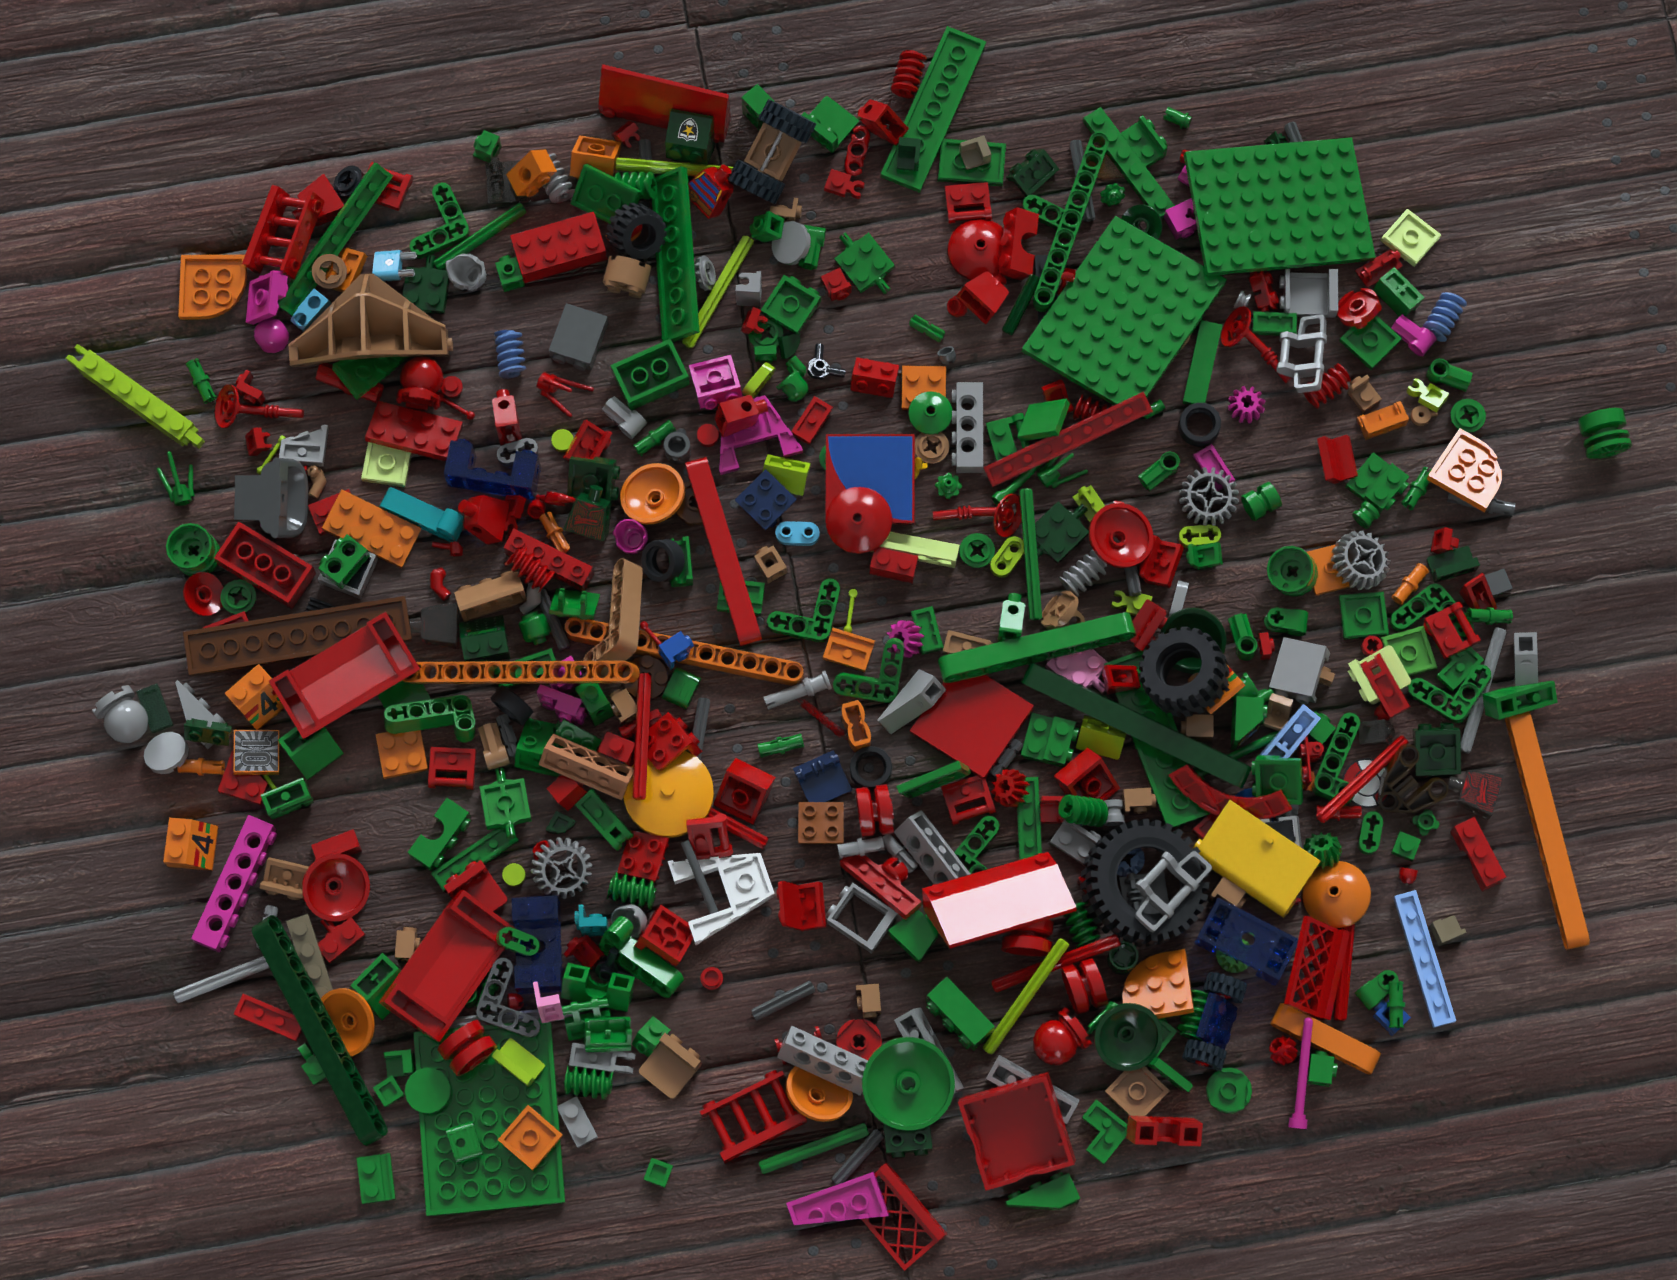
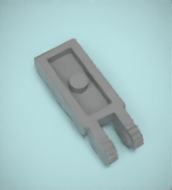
M572 1043L569 1066L633 1074V1068L616 1065L617 1057L625 1060H635L636 1054L622 1051L585 1052L584 1044Z

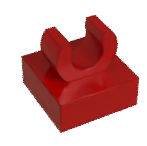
M627 121L612 133L614 139L618 142H623L627 148L632 147L629 143L631 136L636 141L640 140V136L635 133L639 128L631 121Z
M752 307L747 312L741 332L750 334L754 331L757 334H762L764 329L758 326V322L765 324L768 319L765 316H759L760 309Z
M252 428L245 435L249 456H258L262 451H267L272 447V444L264 443V439H267L270 433H262V428Z
M1443 527L1434 531L1431 552L1440 554L1452 550L1453 547L1458 548L1459 539L1452 537L1453 529Z

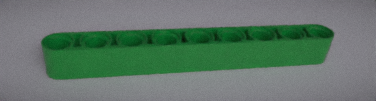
M1096 132L1089 139L1039 279L1033 300V306L1039 312H1047L1051 308L1061 283V276L1067 266L1107 153L1109 139L1103 132ZM1099 142L1103 144V147L1097 148L1093 144ZM1092 161L1096 163V166L1090 167L1086 163ZM1084 180L1089 182L1090 185L1083 186L1079 182ZM1080 200L1083 204L1078 206L1073 201ZM1073 219L1076 221V224L1069 225L1066 220ZM1066 238L1069 240V243L1062 244L1059 240ZM1057 257L1060 258L1063 262L1056 264L1052 261V259ZM1052 277L1056 281L1054 283H1048L1046 282L1045 278ZM1044 296L1047 297L1049 301L1046 303H1042L1038 300V298Z
M1124 612L944 655L938 659V664L943 681L945 683H953L1028 665L1030 662L1036 663L1124 642L1134 638L1136 632L1130 613Z

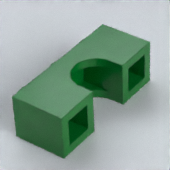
M449 798L445 799L434 815L435 819L444 826L443 834L435 840L427 839L420 834L407 852L412 859L431 872L434 868L438 869L445 859L444 854L446 851L454 848L458 841L456 837L461 830L464 832L471 823L470 813Z
M568 963L563 976L561 998L578 1002L591 1001V998L596 997L598 999L607 998L609 1007L606 1008L628 1012L633 995L635 977L612 972L610 981L601 984L595 982L590 977V967Z

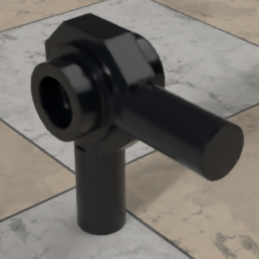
M817 343L815 345V356L807 365L809 376L819 380L824 379L828 375L844 378L846 370L830 367L823 359L824 345Z
M610 948L607 958L597 963L595 973L603 981H610L612 972L633 976L628 971L619 969L615 963L619 953L617 948Z

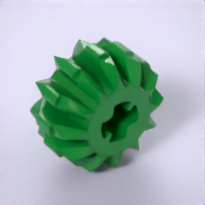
M1322 832L1319 835L1312 834L1311 838L1305 839L1303 845L1304 850L1321 861L1318 866L1322 867L1323 870L1325 866L1333 867L1334 863H1339L1342 849L1338 838L1332 837L1331 833L1323 835Z

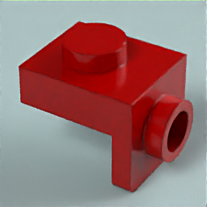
M245 370L244 374L238 376L235 383L238 394L243 396V400L249 404L254 405L257 403L262 406L266 398L262 391L250 386L253 376L249 370Z
M1062 379L1041 387L1045 402L1066 398L1069 401ZM1070 401V406L1068 408L1067 414L1074 410V407Z
M588 935L579 939L578 937L573 938L567 944L568 949L563 954L566 958L574 955L583 966L590 967V970L605 955Z

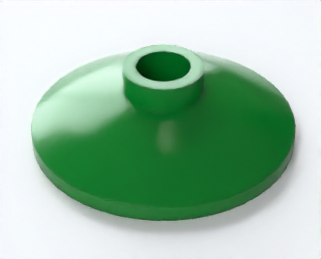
M932 391L921 393L910 404V422L921 433L929 435L938 434L949 426L952 420V406L949 400L940 393ZM928 408H933L935 412L933 414H928L926 410Z

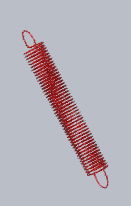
M804 701L803 704L801 703L800 706L819 720L826 728L833 731L835 735L839 736V738H841V735L844 736L845 733L843 732L845 731L841 730V728L839 729V726L835 723L833 724L832 720L828 717L822 716L824 714L816 711L818 709L814 708V706H810L812 705L811 703H808V701Z

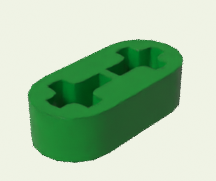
M1375 811L1368 812L1361 822L1358 848L1365 855L1374 854L1380 844L1383 818ZM1371 817H1374L1375 822H1378L1374 826L1373 831H1369L1370 823L1367 822ZM1368 835L1372 836L1371 843L1374 844L1370 849H1366V845L1363 844L1368 839Z
M512 927L500 929L496 936L497 943L501 947L523 956L534 955L539 950L540 945L536 937ZM509 931L510 937L516 939V942L508 941L505 943V938L502 937V934H507ZM531 940V945L534 947L528 951H525L526 947L519 944L520 941L528 942Z

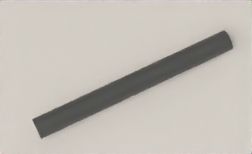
M686 840L681 845L709 913L719 912L689 840Z

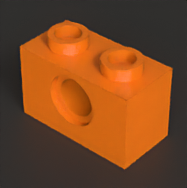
M546 149L530 150L506 175L517 196L532 197L539 192L538 189L551 180V177L557 170Z

